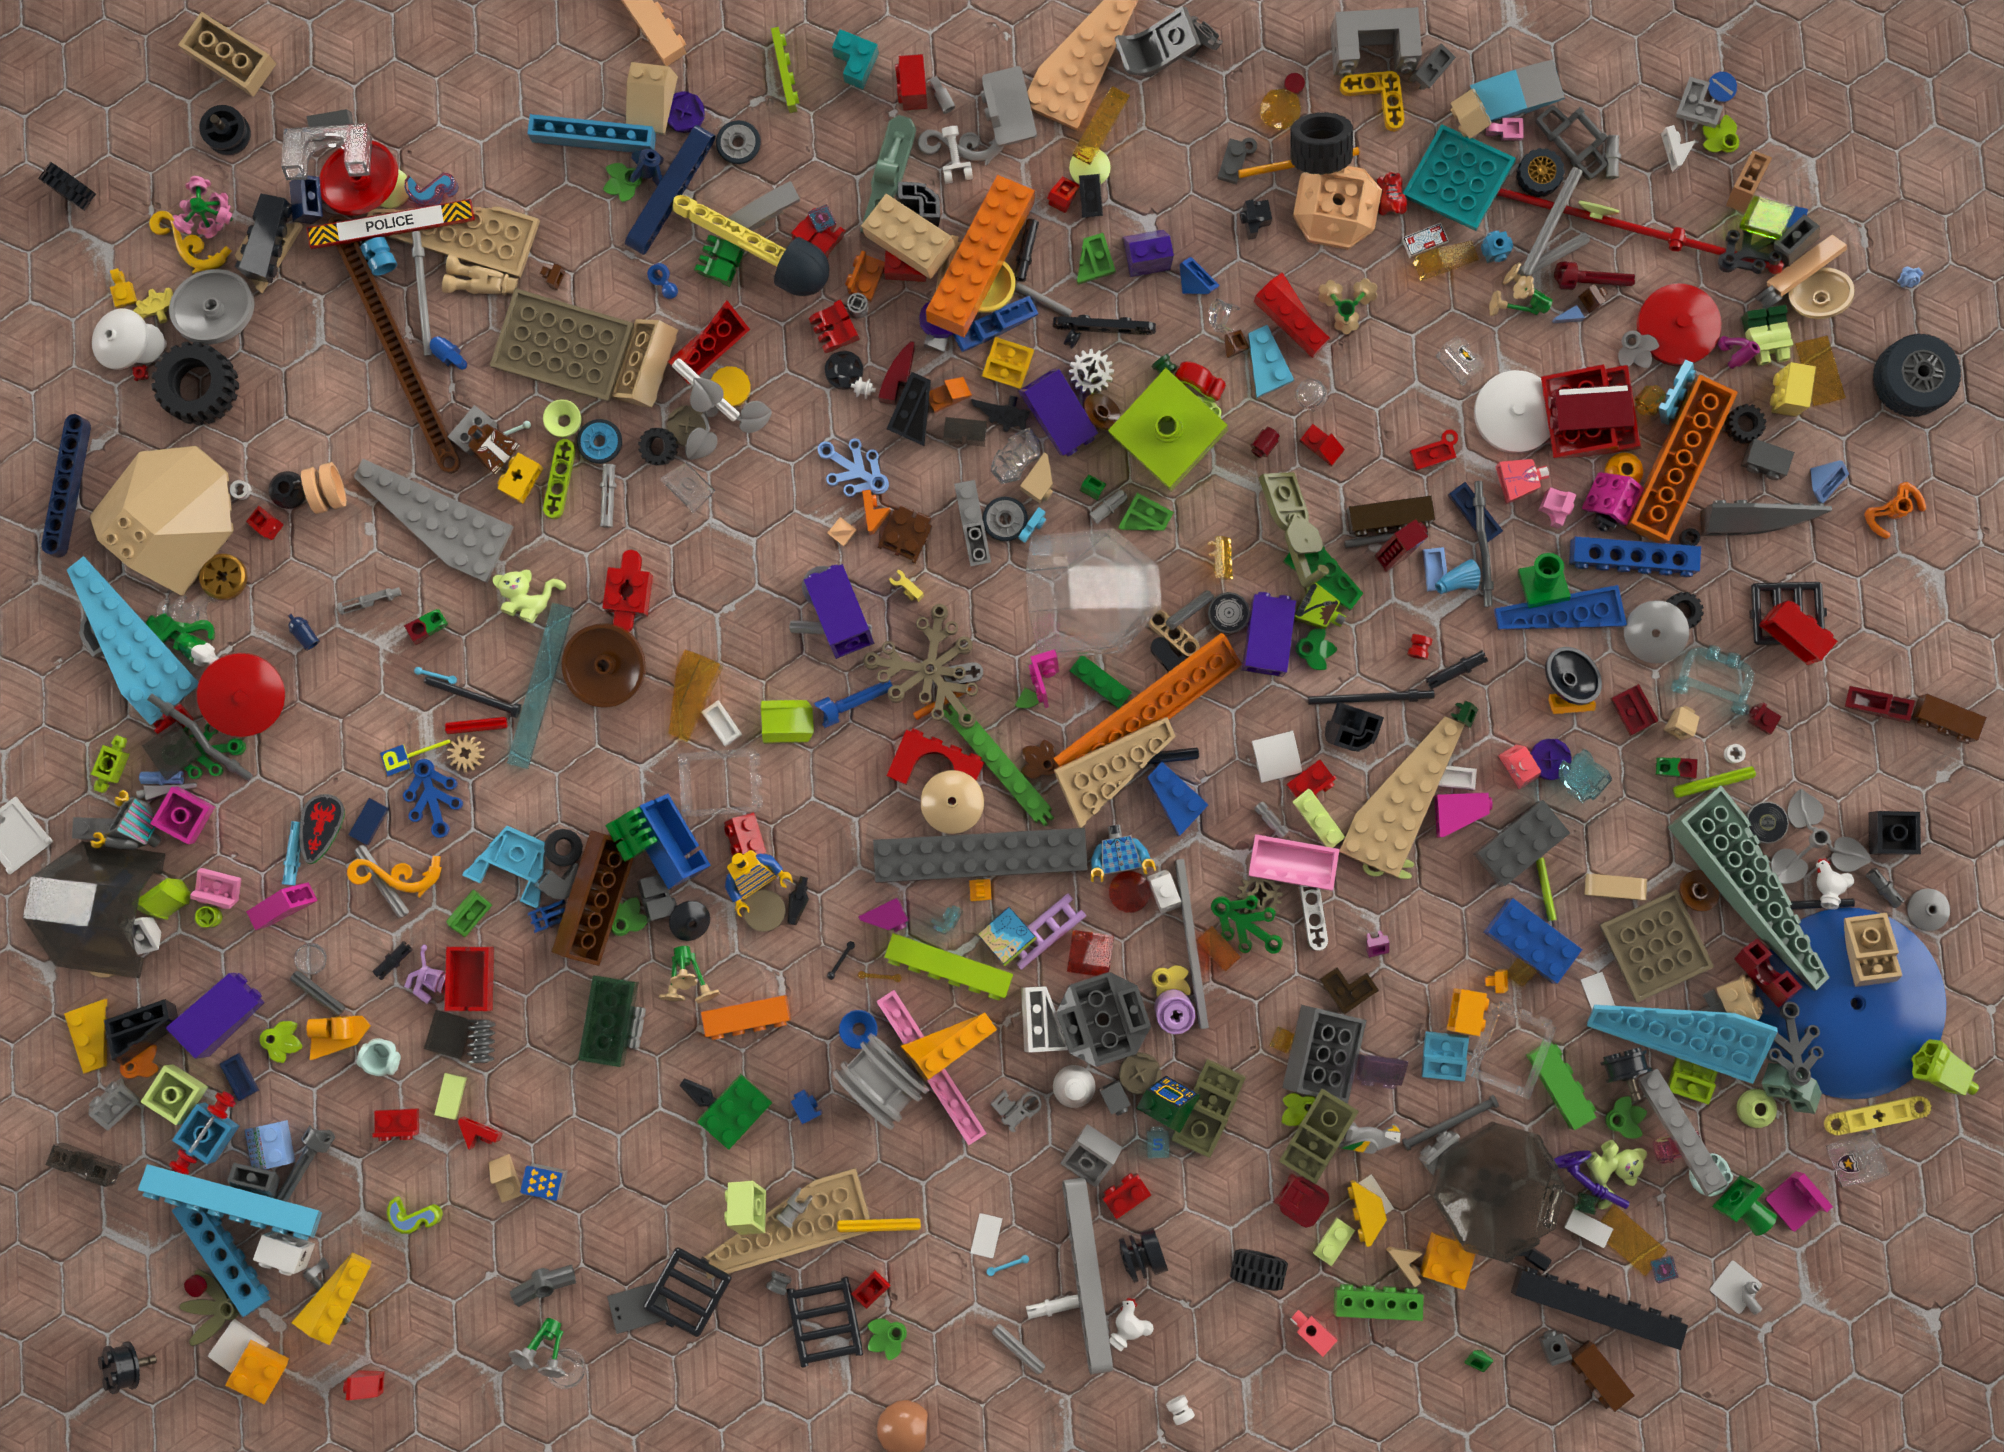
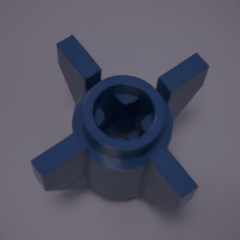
M644 149L632 153L631 159L637 164V168L631 175L630 181L634 183L640 177L645 179L652 178V181L658 186L662 180L659 166L663 164L664 158L653 149Z

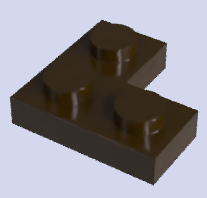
M1336 967L1319 979L1344 1015L1379 991L1368 973L1363 974L1349 984L1338 967Z

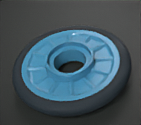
M595 419L589 421L580 429L577 436V447L582 457L587 461L595 464L607 463L619 454L622 447V435L618 427L612 422L604 419ZM598 436L605 438V443L601 447L594 445V440Z

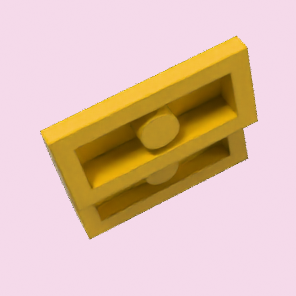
M995 337L982 377L1022 389L1035 349Z

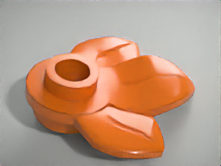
M152 1044L125 1065H120V1073L128 1079H133L137 1076L145 1078L153 1076L159 1070V1067L152 1062L157 1052V1045ZM130 1064H133V1065H134L133 1070L128 1071V1070H127V1067H128Z

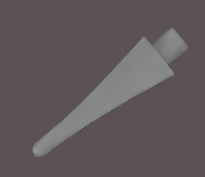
M197 784L143 786L144 790H139L136 793L138 799L145 798V800L152 801L166 796L171 787L178 786L186 790L197 787Z

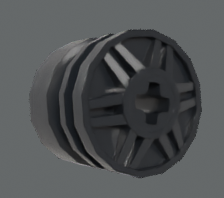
M1153 1227L1140 1231L1141 1242L1139 1243L1135 1241L1132 1235H1129L1131 1246H1126L1124 1238L1119 1239L1121 1258L1126 1272L1134 1283L1139 1281L1136 1274L1139 1270H1141L1144 1279H1147L1146 1268L1148 1267L1151 1268L1155 1275L1168 1271Z

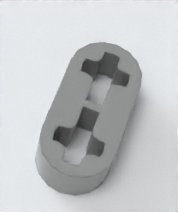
M973 662L950 666L949 668L961 666L966 672H970L971 667H975L976 670H980V673L977 674L976 678H973L972 675H966L962 680L956 679V681H952L947 676H944L946 682L958 684L977 682L983 677V668L980 664ZM957 670L956 673H963V671Z

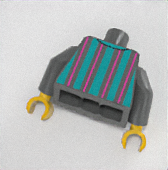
M124 790L120 791L119 797H115L114 803L117 806H121L105 833L108 837L104 838L100 832L94 833L93 838H98L100 841H91V846L100 848L105 844L106 847L134 850L146 844L153 848L160 843L161 837L154 833L156 827L150 824L154 818L150 805L135 797L129 798L128 792Z

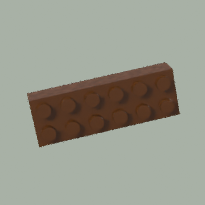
M590 830L551 951L552 953L600 966L634 860L632 858L624 861L616 844L623 841V839L614 842L610 835Z

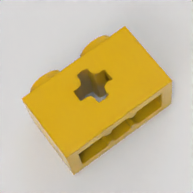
M517 453L516 456L510 459L508 463L509 469L506 474H502L499 478L497 489L523 504L544 468L539 463ZM516 475H521L522 479H516L515 477Z

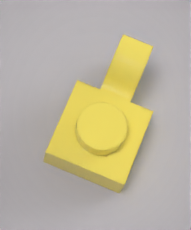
M897 570L901 579L894 581L890 578V583L893 586H902L905 589L903 593L911 601L915 598L919 602L924 597V593L907 579L901 570Z

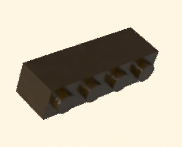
M1432 495L1349 506L1346 510L1349 534H1355L1356 537L1367 536L1368 532L1376 531V534H1384L1389 532L1388 529L1397 528V531H1399L1415 519L1418 523L1422 522L1426 528L1430 527V524L1435 521Z

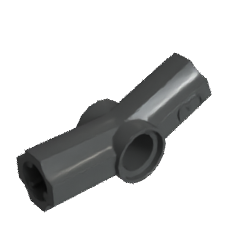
M568 1265L551 1271L546 1268L535 1270L531 1274V1279L510 1291V1296L515 1305L520 1307L536 1297L550 1296L555 1289L576 1284L573 1266Z

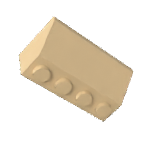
M635 320L611 395L612 398L640 407H653L657 399L659 386L663 381V374L668 364L667 361L670 360V353L676 342L677 329L660 320Z

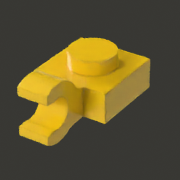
M118 268L110 270L111 277L115 283V286L110 287L115 307L121 308L135 304L137 298L133 284L130 281L125 282L123 271H119Z

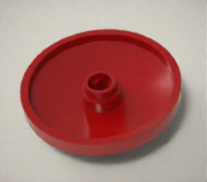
M359 140L342 146L327 159L321 169L319 178L322 199L333 211L343 215H361L374 210L386 201L396 186L399 170L395 157L383 144L372 140Z
M1670 284L1657 289L1645 300L1638 313L1637 332L1641 335H1651L1657 340L1659 347L1650 351L1652 357L1657 361L1670 366H1682L1685 360L1691 361L1694 364L1706 357L1716 346L1721 334V316L1715 302L1703 290L1689 284Z
M232 653L218 658L203 672L197 687V703L205 720L216 730L236 737L252 736L268 729L280 716L285 702V687L279 672L267 660L250 653Z

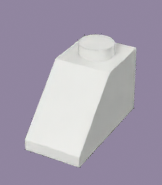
M141 917L121 922V927L138 955L159 950L161 931L154 918Z

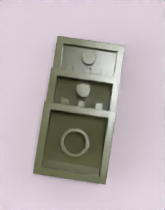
M1206 1059L1193 1088V1091L1200 1094V1097L1180 1133L1174 1131L1171 1140L1210 1158L1227 1124L1228 1117L1246 1076Z
M1321 1089L1279 1162L1316 1184L1359 1111L1326 1090Z

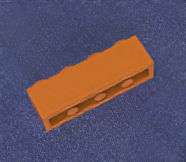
M787 995L701 1012L705 1037L711 1036L712 1040L724 1038V1033L732 1032L733 1036L745 1034L744 1029L753 1028V1032L766 1030L765 1025L774 1024V1028L786 1026V1021L791 1020Z

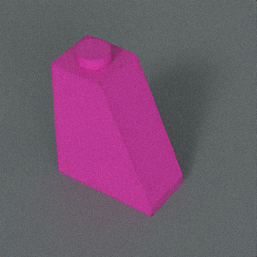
M1489 793L1435 795L1436 838L1445 837L1490 814L1493 802L1492 798L1489 797Z
M309 882L281 889L246 912L255 930L269 927L318 900Z

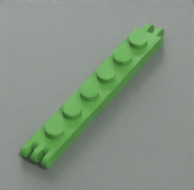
M951 704L948 705V708L953 712L949 715L947 710L943 709L944 716L978 756L982 757L981 759L1031 818L1036 823L1040 821L1044 826L1048 824L1043 818L1045 815L1052 821L1054 819L1050 813L1052 808L982 726L976 721L973 727L964 728L959 723V714ZM965 715L963 720L968 722L971 720V717Z

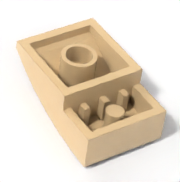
M1887 913L1845 918L1846 948L1855 987L1898 981L1902 977L1896 956L1899 951Z

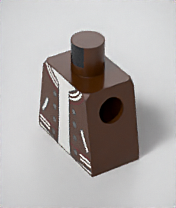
M485 424L482 429L477 425H473L468 430V435L473 438L468 445L469 448L494 475L520 446L513 438L489 424Z

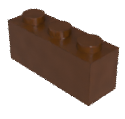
M1930 694L1918 697L1911 716L1912 720L1917 721V725L1924 728H1935L1937 733L1945 736H1955L1957 741L1965 744L1979 740L1987 718Z
M1588 1340L1571 1354L1573 1362L1570 1365L1578 1374L1582 1373L1585 1376L1586 1380L1584 1383L1592 1392L1596 1390L1600 1395L1598 1400L1605 1409L1610 1408L1616 1412L1635 1396L1591 1341Z

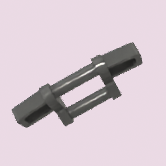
M1550 106L1536 119L1537 126L1547 136V139L1550 142L1553 141L1570 159V164L1573 167L1581 169L1582 175L1587 180H1592L1607 166V162L1598 152L1597 148L1609 136L1605 132L1602 133L1585 115V110L1582 107H1579L1568 118L1556 106ZM1549 113H1553L1563 122L1553 132L1542 121ZM1577 119L1596 138L1579 155L1559 136ZM1590 154L1600 164V167L1593 173H1590L1581 164Z

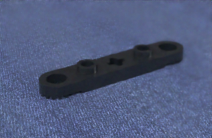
M1078 315V317L1058 316L1053 318L1052 326L1058 330L1060 328L1061 330L1063 328L1064 330L1074 328L1075 331L1120 334H1135L1136 332L1143 335L1145 333L1147 335L1156 333L1155 323L1133 321L1128 317H1121L1119 320L1090 318L1089 315Z

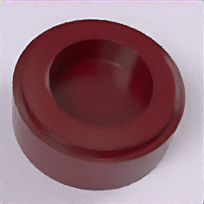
M1291 73L1285 78L1284 89L1288 94L1298 95L1303 91L1305 80L1301 74Z
M191 1275L184 1282V1288L190 1296L200 1297L207 1290V1283L203 1277Z

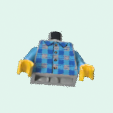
M1120 825L1108 826L1110 839L1102 840L1101 844L1096 846L1091 858V882H1094L1095 876H1099L1101 882H1103L1104 875L1140 869L1142 867L1145 874H1147V867H1153L1154 871H1156L1155 863L1150 858L1147 849L1138 839L1132 838L1131 835L1122 837Z

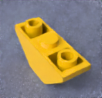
M1351 1180V1186L1347 1187L1350 1200L1354 1199L1356 1208H1352L1355 1221L1359 1220L1361 1229L1357 1230L1359 1240L1364 1242L1366 1247H1369L1373 1244L1387 1221L1383 1202L1380 1196L1358 1182Z

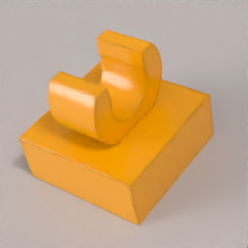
M990 879L969 880L971 902L992 900Z
M1498 969L1495 971V976L1485 977V986H1495V993L1507 992L1508 969Z

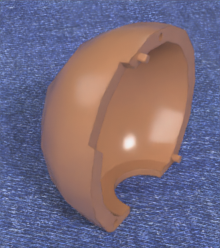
M909 1400L896 1401L888 1406L880 1415L877 1424L878 1439L882 1447L888 1452L923 1451L926 1440L927 1411L918 1403Z

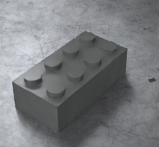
M1541 800L1531 806L1473 855L1496 883L1503 887L1568 836L1570 832L1545 801Z

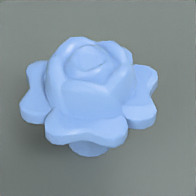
M1907 266L1902 269L1897 282L1901 287L1907 286L1912 288L1919 284L1920 278L1924 273L1919 267L1913 269Z

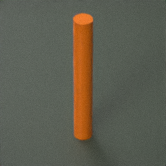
M953 692L957 698L965 694ZM946 697L944 700V705L949 703ZM936 701L914 712L916 720L931 713L935 708Z

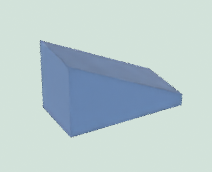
M1576 305L1555 317L1552 322H1580L1585 317Z

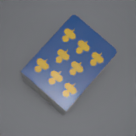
M532 1163L531 1166L528 1165L525 1168L520 1192L557 1201L562 1198L568 1170Z

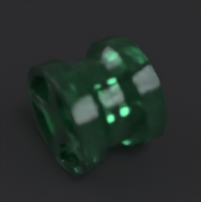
M1578 1192L1579 1200L1575 1204L1574 1209L1595 1215V1206L1599 1203L1600 1198Z

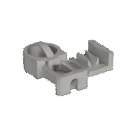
M1004 1089L991 1101V1105L1002 1116V1122L1009 1127V1130L1016 1132L1015 1127L1025 1117L1031 1118L1041 1109V1098L1037 1093L1030 1091L1023 1094L1017 1102H1011L1007 1098L1009 1096L1007 1091ZM1033 1096L1023 1105L1026 1097ZM1038 1099V1107L1034 1110H1027L1028 1106Z

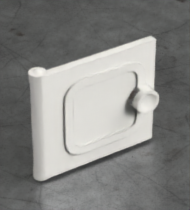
M14 797L0 808V862L6 868V872L12 874L53 842L17 797Z

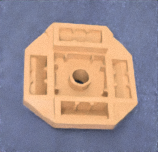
M1347 166L1341 171L1323 175L1304 172L1300 175L1293 218L1303 232L1307 242L1349 250L1374 231L1382 189L1363 168ZM1338 198L1343 204L1336 205L1333 199Z

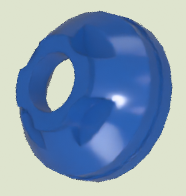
M854 1010L847 1013L839 1025V1034L842 1041L854 1049H862L860 1044L863 1041L866 1043L870 1041L868 1035L872 1033L877 1036L878 1032L877 1022L874 1017L863 1010ZM863 1023L865 1033L863 1035H856L853 1032L854 1024Z

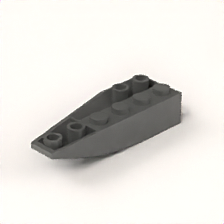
M1715 500L1700 511L1701 536L1751 535L1781 530L1822 516L1832 511V506H1824V503H1814L1811 505L1794 503L1790 505L1781 503H1747V500H1736L1734 503H1726V500Z

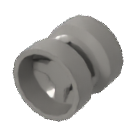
M861 293L850 295L847 300L849 313L854 318H863L869 310L866 297Z

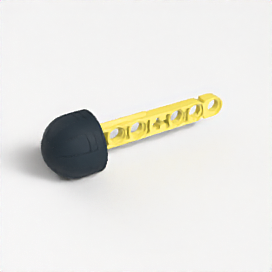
M675 196L672 206L675 213L684 218L688 217L697 225L776 266L775 286L793 295L809 296L819 292L826 284L830 271L829 262L824 252L814 244L801 237H797L785 249L702 204H697V201L687 196Z

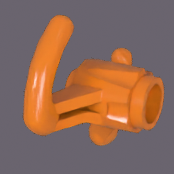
M1909 482L1899 484L1897 496L1882 507H1871L1865 511L1864 516L1871 530L1877 535L1888 539L1891 535L1890 532L1882 529L1876 523L1875 517L1888 516L1891 519L1897 520L1912 512L1913 504L1911 499L1908 498V493H1911L1916 500L1918 510L1921 512L1925 511L1926 504L1921 492Z

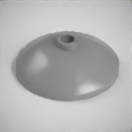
M1660 600L1645 602L1636 607L1626 620L1627 625L1624 627L1625 642L1629 650L1637 658L1645 662L1664 663L1670 661L1683 651L1688 642V621L1683 612L1669 602ZM1654 629H1658L1660 631V635L1658 637H1654L1652 635V631Z

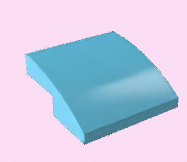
M1425 1031L1422 1077L1465 1082L1469 1037L1466 1035Z

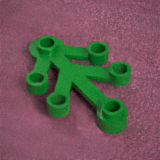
M209 723L205 725V732L203 733L208 741L219 732L216 729L210 732L209 727L211 725ZM187 727L184 728V735L176 745H168L162 752V758L166 764L181 766L192 779H200L203 771L200 767L190 764L185 759L187 757H193L209 769V773L212 776L218 777L223 774V767L220 764H215L205 756L208 754L204 752L198 741L192 748L184 749L191 738H195L193 734L189 735V728ZM237 738L231 739L227 744L212 745L220 753L229 752L236 756L242 755L246 750L245 742ZM234 743L238 744V748L236 750L232 749V745ZM174 751L175 757L171 759L169 755ZM216 766H218L219 772L217 774L213 772V769ZM197 769L198 775L194 777L192 772Z
M1253 895L1247 896L1244 900L1230 901L1226 897L1219 896L1212 901L1211 910L1214 915L1220 918L1221 937L1223 940L1230 941L1235 935L1234 929L1229 925V917L1235 921L1240 942L1238 947L1242 953H1248L1252 948V942L1248 939L1246 930L1264 941L1265 949L1269 953L1276 954L1280 952L1283 946L1282 939L1277 935H1269L1252 923L1256 921H1273L1276 915L1273 908L1267 907L1263 912L1239 914L1235 911V909L1241 908L1255 909L1258 899ZM1248 900H1253L1255 904L1250 905ZM1218 904H1224L1225 908H1220ZM1270 912L1272 917H1267L1265 913ZM1224 932H1230L1231 936H1226ZM1271 941H1277L1278 945H1273ZM1242 944H1247L1249 948H1243Z

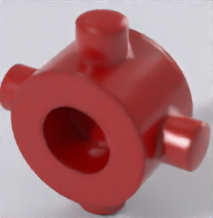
M143 365L142 367L132 368L135 381L147 380L149 378L148 371L146 370L147 366Z

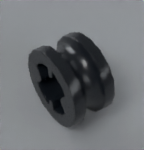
M1072 328L1063 344H1068L1073 349L1082 333H1076L1075 329Z
M1693 528L1684 530L1679 536L1681 545L1695 546L1700 541L1699 532ZM1686 533H1689V536H1694V540L1691 541L1693 543L1685 540V537L1688 536Z

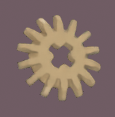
M465 735L464 740H461L460 736H458L457 744L454 741L450 742L454 748H447V751L452 752V755L447 756V759H454L450 765L458 764L457 771L461 767H463L464 772H467V767L474 771V764L481 765L478 759H484L485 756L480 755V752L485 750L484 748H478L481 741L474 743L476 737L473 736L468 740V735ZM463 748L471 750V753L468 754V759L460 757Z

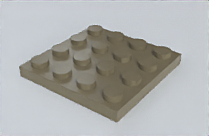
M1677 890L1666 893L1599 924L1635 1002H1640L1714 967Z

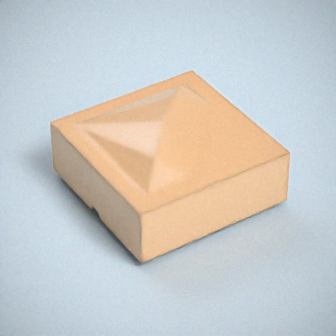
M840 517L827 534L844 547L857 530Z

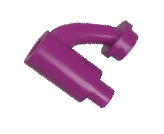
M1722 336L1720 341H1718V346L1722 351L1731 350L1733 345L1742 347L1731 356L1732 360L1728 362V366L1731 369H1734L1736 366H1743L1760 353L1759 345L1745 338Z

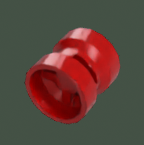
M1412 634V646L1408 649L1407 655L1420 660H1428V648L1432 645L1433 639L1419 634Z

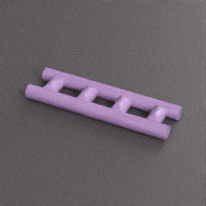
M1068 893L1027 926L1037 939L1034 942L1037 946L1028 954L1025 950L1018 954L1020 960L1016 964L1021 970L1086 917L1082 910L1075 913L1069 903L1073 899ZM1062 909L1069 917V920L1060 927L1052 917ZM1044 923L1053 931L1045 940L1036 932Z

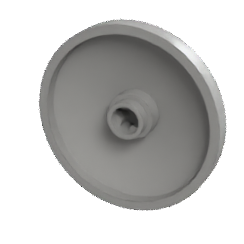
M221 269L206 270L192 275L179 285L171 298L169 314L176 330L187 340L201 342L202 344H217L233 338L247 326L254 311V296L248 284L239 275Z

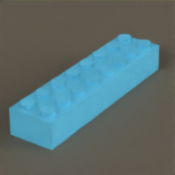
M148 1164L138 1188L139 1191L144 1192L142 1196L159 1201L160 1197L165 1198L164 1202L179 1207L181 1203L187 1204L185 1208L202 1212V1209H207V1214L223 1218L224 1214L230 1215L229 1220L243 1224L245 1220L251 1221L250 1225L261 1229L271 1226V1231L287 1235L288 1231L293 1232V1237L308 1241L309 1237H315L322 1216V1212L319 1210Z

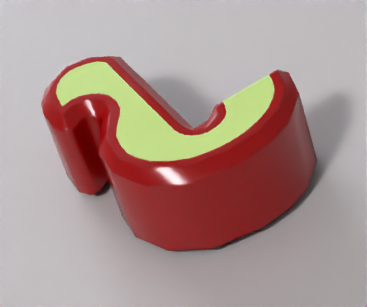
M1181 362L1174 375L1184 385L1191 386L1205 398L1214 402L1219 401L1226 388L1224 380L1214 377L1208 369L1194 362Z

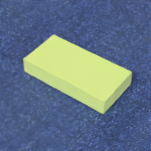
M449 1073L444 1074L434 1115L453 1120L457 1119L467 1077Z

